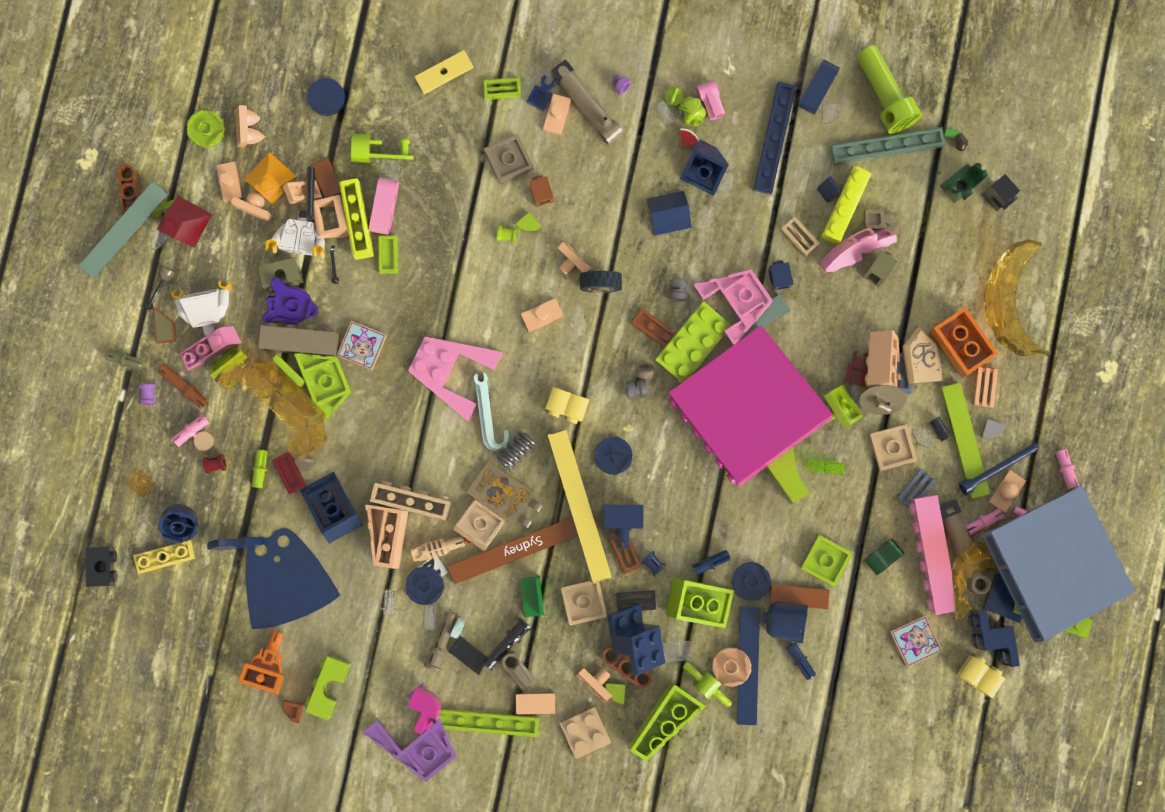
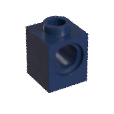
M783 260L773 262L768 268L772 290L791 288L793 286V279L789 262L784 263Z

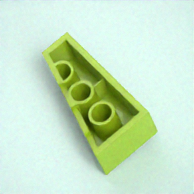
M670 681L627 745L628 749L644 761L649 760L672 736L674 737L685 724L689 723L706 706Z

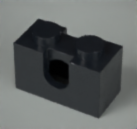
M1004 174L982 196L996 211L1000 208L1005 210L1018 199L1016 195L1020 190Z
M115 547L86 548V587L115 586L118 578L117 571L114 570V562H117ZM101 562H105L106 564V570L104 572H102L99 568Z

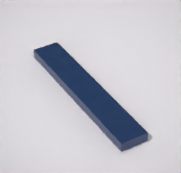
M783 82L777 83L753 191L772 195L796 85Z
M740 607L739 649L744 651L749 657L751 673L743 684L738 685L737 725H757L760 607Z

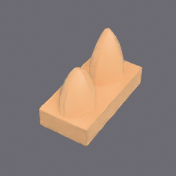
M239 105L235 110L237 147L245 148L247 144L257 143L264 139L265 136L255 129L248 128V126L257 123L260 117L255 112L247 110V106Z

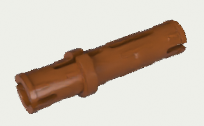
M167 364L160 366L162 370H157L158 374L183 393L185 399H190L196 404L198 408L202 409L206 405L204 402L208 403V399L200 394L194 385L188 384L169 368Z

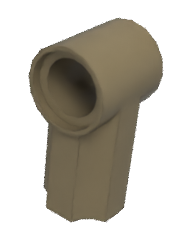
M508 652L503 657L502 665L504 669L508 671L521 690L535 681V678L516 653ZM511 656L517 661L512 667L507 666L505 660Z

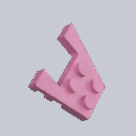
M752 269L731 274L728 277L715 278L707 282L694 284V288L702 300L721 291L739 318V322L724 331L732 345H735L743 338L772 303V298Z

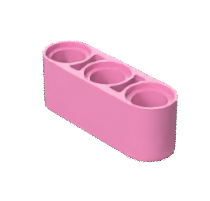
M379 178L369 231L389 235L399 181Z

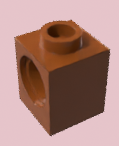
M542 175L533 177L532 181H529L535 206L538 207L554 202L548 177H543Z

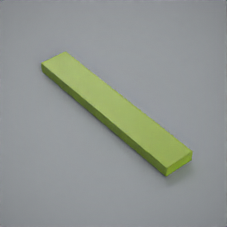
M961 383L941 387L964 477L965 479H973L984 473V468ZM987 480L976 486L974 492L969 494L970 499L990 494Z
M441 708L440 719L447 730L538 737L539 717Z

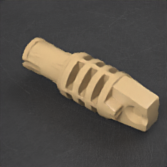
M462 535L447 540L441 538L411 549V555L414 562L430 560L447 555L451 550L465 547Z

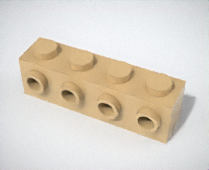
M382 480L380 484H374L370 502L445 521L448 520L452 502L448 501V497L437 495L436 498L430 497L429 492L418 490V493L410 492V487L402 485L399 486V489L394 488L392 483Z

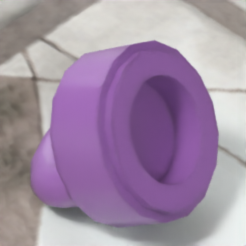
M617 74L612 79L615 87L614 91L619 95L624 94L631 85V79L627 76L622 77Z

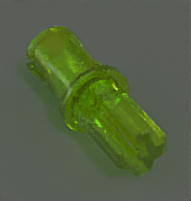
M809 459L806 462V470L822 472L824 475L827 473L844 475L845 463Z

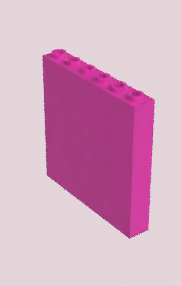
M762 325L669 392L670 399L668 400L674 409L678 408L681 411L680 417L686 424H691L693 427L691 431L697 439L701 437L704 441L703 447L709 454H714L716 457L714 461L720 469L724 468L727 471L726 477L732 484L736 483L738 487L830 421L833 415Z

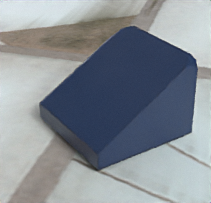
M830 176L817 188L827 203L841 193V189Z

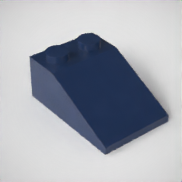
M335 472L300 490L321 534L329 544L363 525Z

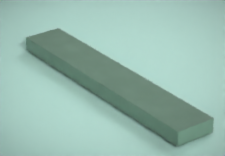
M940 127L834 144L830 146L833 165L942 148L946 144L943 128Z
M152 181L78 266L92 278H95L168 196V193L155 181Z

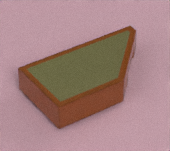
M153 308L156 343L176 342L175 323L157 308Z

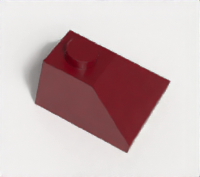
M178 196L166 211L157 230L195 248L213 214Z

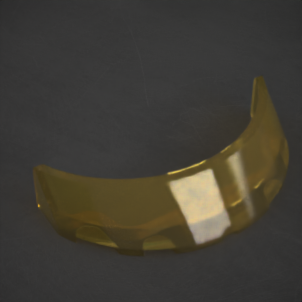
M1031 239L1011 244L1000 260L993 265L989 283H986L984 291V312L989 328L992 329L997 337L996 340L1016 355L1022 357L1051 356L1049 351L1040 348L1027 336L1017 314L1016 293L1020 276L1030 258L1042 247L1041 242Z
M984 540L966 546L954 561L952 589L953 606L957 621L961 620L972 609V606L963 594L967 587L966 580L981 572H999Z

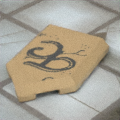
M917 326L909 340L903 345L908 384L943 381L938 343Z

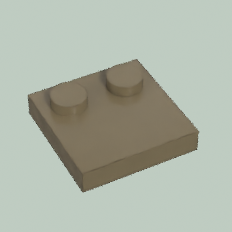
M518 134L483 149L499 184L534 169Z

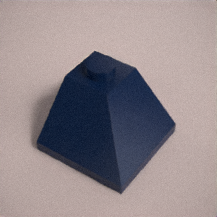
M700 139L680 179L714 196L729 164L717 147Z

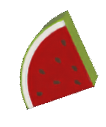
M680 128L681 148L695 147L699 142L698 136L689 129Z

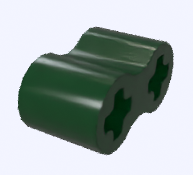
M891 538L867 556L864 561L877 576L905 553L896 541Z

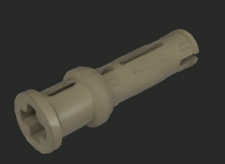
M445 612L434 646L429 649L430 655L427 663H424V667L440 672L441 669L439 667L443 656H446L445 648L457 615Z

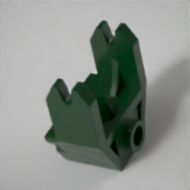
M975 163L972 167L966 164L942 183L940 187L951 201L956 203L961 198L966 200L973 194L971 190L981 183L988 174L986 170H982L980 163ZM961 183L964 186V190H959L956 184Z

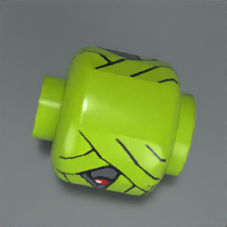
M690 96L680 102L678 111L685 124L697 126L703 122L706 110L699 98Z

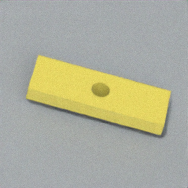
M463 50L416 75L415 79L422 92L426 94L471 70L473 65ZM443 71H447V74L442 75L441 73Z
M191 540L133 555L137 574L195 559ZM162 554H165V555H166V559H165V560H162V558H161Z

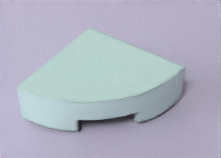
M458 618L451 632V637L458 638L466 622L465 619Z

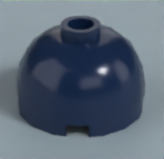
M174 504L167 507L160 515L158 530H160L164 539L174 543H183L184 540L193 539L197 534L198 518L191 507L184 504Z

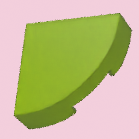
M530 212L515 224L516 227L523 231H537L542 228L541 224Z
M606 683V690L612 695L610 698L619 704H624L625 684Z

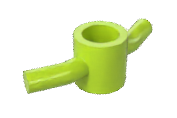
M688 662L683 666V669L698 681L695 687L709 699L713 695L726 707L731 706L732 701L718 690L721 683L711 674L706 672L702 675Z

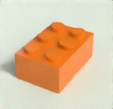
M966 307L929 331L961 378L969 375L998 355V352Z

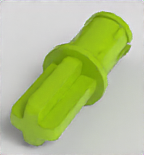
M266 450L256 451L254 468H252L251 487H264L268 454Z

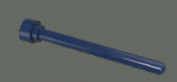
M1034 443L979 476L960 481L958 483L960 491L965 496H968L974 492V489L980 483L1037 451L1039 445Z

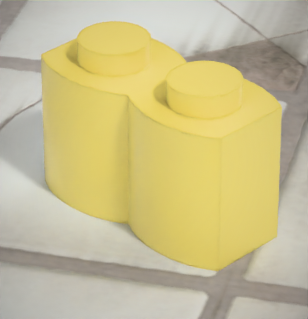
M553 387L545 409L549 411L548 414L559 418L562 415L567 417L566 421L577 424L578 421H583L589 399Z
M969 655L957 675L987 697L993 698L1005 680L1001 676L1002 672L994 666L989 668L985 664L987 661L982 657Z

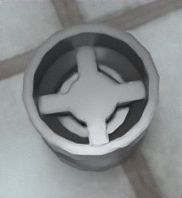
M682 279L670 280L669 287L671 292L669 293V300L687 301L688 294L686 289L688 288V281Z
M639 379L637 382L632 380L626 381L629 400L636 397H648L646 379Z

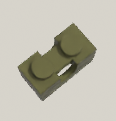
M881 251L874 258L863 277L879 287L887 279L898 261L894 259L895 257L891 253Z
M296 257L258 266L263 289L269 291V293L275 292L271 287V280L274 277H278L282 272H285L286 275L285 279L282 280L286 285L298 287L300 283H304L300 264Z

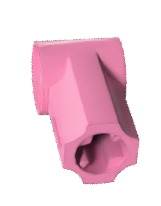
M715 80L696 86L697 95L704 104L709 120H716L724 116L725 112L719 98V90Z

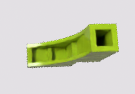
M794 447L766 467L791 504L796 503L810 493L798 474L794 458Z

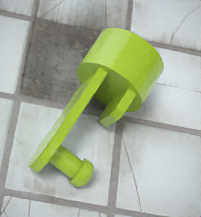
M352 133L351 162L370 163L371 157L414 160V156L408 155L409 139H400L401 155L371 153V144H382V140H371V134Z

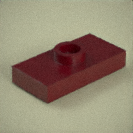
M290 451L272 460L289 495L307 486Z

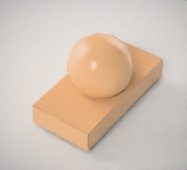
M259 192L250 193L246 198V202L236 197H233L231 201L235 208L268 222L272 217L268 211L261 209L264 206L265 199Z
M1008 470L988 500V503L1005 513L1013 500L1018 496L1026 480L1013 471Z

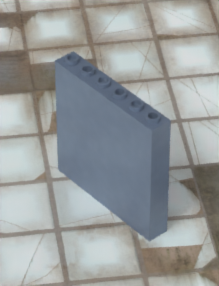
M1083 486L1071 489L982 534L1034 643L1046 641L1135 592L1132 582L1128 578L1124 566L1119 560L1115 548L1110 542L1106 530L1102 526Z

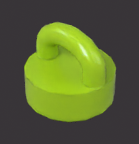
M672 87L666 91L664 99L667 105L670 107L680 105V102L683 100L681 89Z

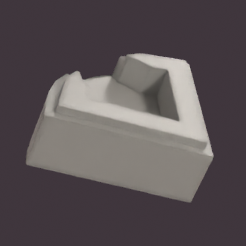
M987 419L981 438L989 439L1000 435L1006 425Z

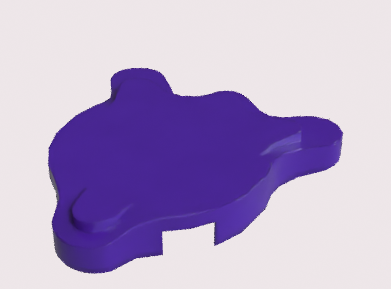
M274 277L271 280V287L276 295L266 298L269 309L262 317L265 323L279 320L288 324H299V322L309 317H315L318 314V306L313 303L310 295L304 289L297 286H288L278 277Z

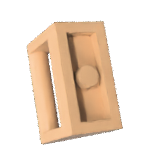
M336 195L315 200L314 220L318 237H348L349 233L341 196ZM319 207H335L339 228L325 231Z

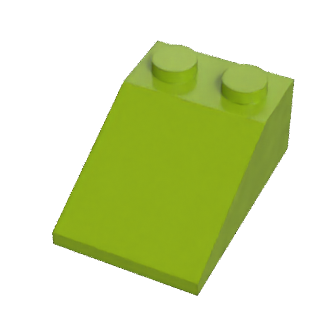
M673 577L665 615L679 620L726 628L734 590Z

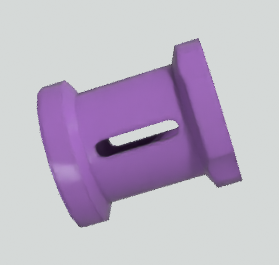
M155 384L138 385V389H140L139 405L156 404L154 400Z

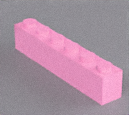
M938 495L912 498L909 510L910 514L914 515L915 522L912 523L914 534H917L918 537L916 548L917 552L921 553L922 558L919 564L921 572H924L925 575L923 586L924 590L928 591V610L935 615L959 611Z

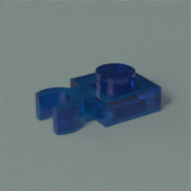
M546 75L541 78V87L535 85L526 101L529 105L541 111H544L552 97V93L548 91L555 87V80L549 85L545 84Z

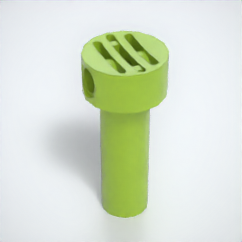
M872 45L858 53L857 59L885 109L880 114L885 128L889 134L907 129L922 117L923 114L913 97H904L878 47Z

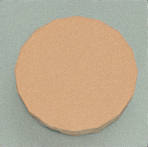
M729 647L722 649L714 657L712 671L714 677L725 686L734 687L743 684L748 679L751 673V662L744 651Z

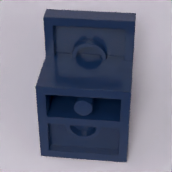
M633 604L607 615L613 653L629 656L632 675L638 676L665 664L660 626L643 623L640 604Z
M970 610L968 622L973 628V634H971L973 646L984 651L1000 649L997 651V655L1002 665L1010 667L1020 666L1014 627L1007 625L989 627L987 610Z

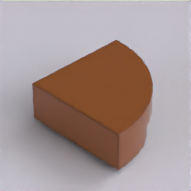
M283 700V709L291 721L299 724L303 703Z

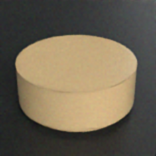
M199 432L194 437V445L199 450L208 451L214 445V437L208 432Z

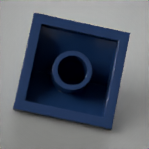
M684 191L647 199L655 236L692 228L689 204Z

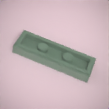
M781 294L772 299V303L743 338L761 325L765 327L790 311Z

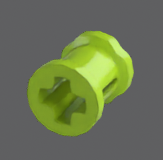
M499 224L496 241H512L513 244H516L518 227L508 228L502 227Z

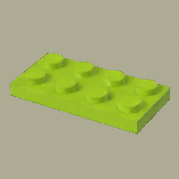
M702 301L654 360L682 383L691 377L725 335L724 331L732 325L707 303Z

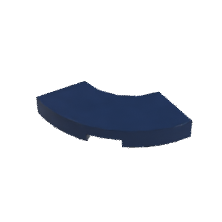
M257 537L217 539L207 543V550L253 548L262 546V539Z

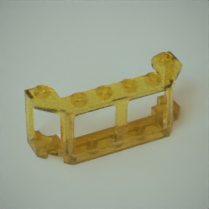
M271 360L243 361L240 365H226L214 379L224 389H231L238 382L242 381L295 432L289 440L287 448L290 454L297 460L316 453L327 440V435L324 433L325 412Z

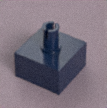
M604 505V529H616L618 531L617 548H622L623 540L624 548H630L629 531L631 529H643V505Z

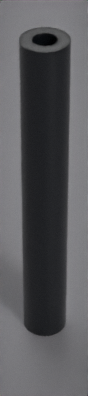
M312 166L307 168L306 218L309 220L314 219L315 168Z

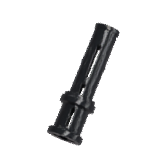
M519 618V622L511 630L507 631V636L482 662L490 671L515 644L521 642V638L528 631L532 630L522 618Z

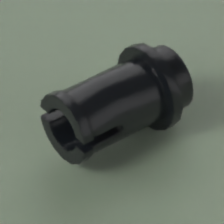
M940 416L929 422L938 435L937 439H940L941 442L951 437V431L947 430Z

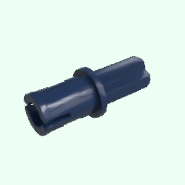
M724 550L711 557L708 555V558L692 564L698 576L710 569L715 570L716 566L729 561L731 557L728 551Z
M797 642L786 647V650L795 662L794 665L798 666L805 679L813 678L816 673L809 664L808 657L804 656L797 645Z

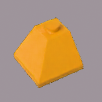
M269 152L244 180L273 205L285 192L283 186L286 183L294 182L297 176Z

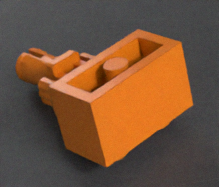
M272 631L266 649L260 648L258 655L253 657L249 664H244L238 682L278 695L284 680L282 664L280 662L282 654L278 653L284 634Z

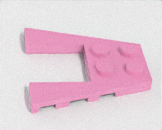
M424 337L408 371L469 422L477 404L443 387L459 354L494 370L502 352Z

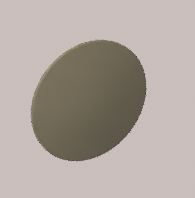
M876 385L866 389L861 394L859 401L865 411L877 415H886L903 408L906 403V394L903 390L893 385Z

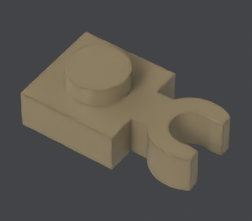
M865 210L864 229L870 227L872 230H884L885 224L889 227H896L898 222H891L890 217H896L898 213L890 212L888 215H884V210Z

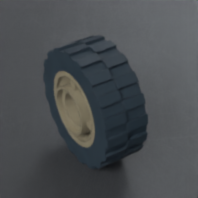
M587 271L580 273V290L590 293L621 291L622 274L615 271Z

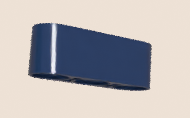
M823 59L798 107L815 115L840 67Z

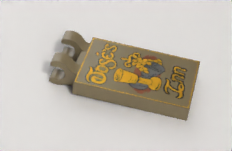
M487 461L466 492L512 525L518 521L529 528L532 521L524 517L529 507H532L537 512H540L543 508V505L532 499L535 495L534 492L489 461Z

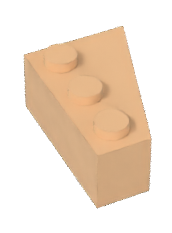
M893 330L870 332V339L867 341L869 357L866 358L868 374L865 376L866 385L869 388L876 385H893L897 387V380H901V376L897 374L896 370L897 362H900L899 338Z
M365 504L369 521L368 529H370L371 535L370 543L373 565L399 569L408 511Z

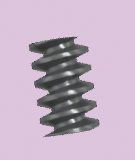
M519 431L518 435L520 438L513 436L514 444L507 442L509 449L501 448L503 455L496 453L497 459L509 471V466L516 468L514 461L522 462L520 456L527 457L526 450L533 451L531 445L538 447L536 442L526 432Z

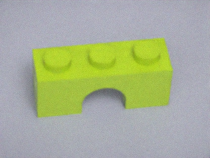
M331 655L327 656L326 659H322L319 666L321 670L320 676H316L312 684V688H314L312 696L309 695L305 702L307 713L325 720L331 718L337 700L328 696L326 686L332 680L340 683L345 682L352 663Z

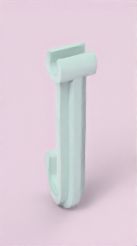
M483 373L484 381L479 382L477 374H475L474 383L476 385L483 442L488 449L500 451L509 442V431H504L503 443L497 444L495 442L487 387L488 377Z

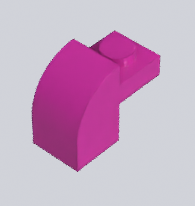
M422 686L415 688L408 707L421 713L414 732L422 734L425 730H429L433 721L430 718L436 720L440 717L441 703L432 691Z

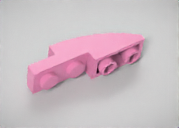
M869 227L859 231L835 246L821 260L820 265L826 272H835L839 268L853 266L857 262L862 261V253H870L873 249L887 247L891 243L897 242L896 234L890 228L874 232Z

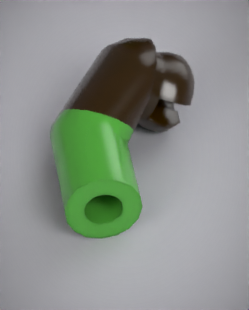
M946 127L944 137L954 139L957 142L956 149L964 151L966 146H968L966 137L961 131Z

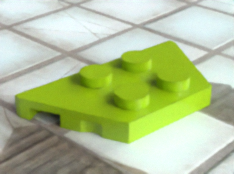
M294 354L320 420L324 423L352 393L339 359L334 356Z

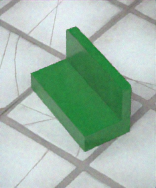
M540 576L522 578L521 588L525 617L544 616Z

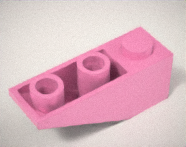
M234 326L221 327L179 354L186 369L191 370L228 352L241 344V341Z

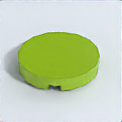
M197 111L187 122V135L199 147H214L224 137V122L213 111Z

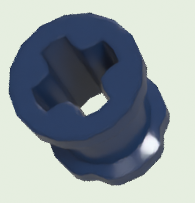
M654 551L641 561L642 564H645L653 572V576L666 566L665 563H662L655 556Z

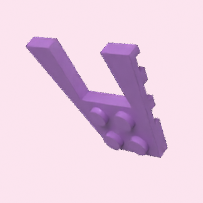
M424 683L419 685L426 688ZM414 690L407 695L409 699H411ZM440 717L436 720L430 718L433 721L429 730L425 731L404 750L380 720H377L363 732L365 736H368L375 741V744L392 754V757L405 764L409 770L425 782L457 757Z

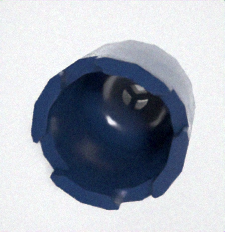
M786 602L772 603L769 606L768 612H763L762 623L766 624L767 634L773 638L803 643L808 605Z

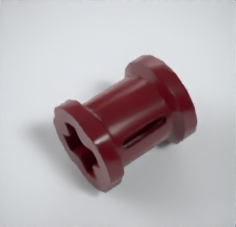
M219 454L218 457L212 458L203 457V468L206 474L216 470L226 471L227 465L224 454Z

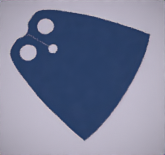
M282 528L275 531L271 537H259L262 539V544L267 547V553L264 556L256 555V547L248 548L246 557V589L252 629L274 627L300 619L325 607L340 596L336 586L319 560L291 530ZM284 535L289 538L290 543L286 548L278 545L277 541L280 536ZM279 556L280 562L276 563L274 557Z

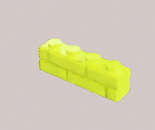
M853 166L820 237L821 239L834 245H838L841 242L871 176L870 172Z
M358 178L341 181L339 185L353 257L355 260L373 257L374 252L368 229L369 225L363 194L361 192V183Z

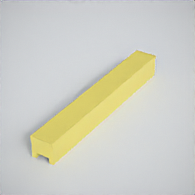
M567 431L548 434L593 584L612 578Z

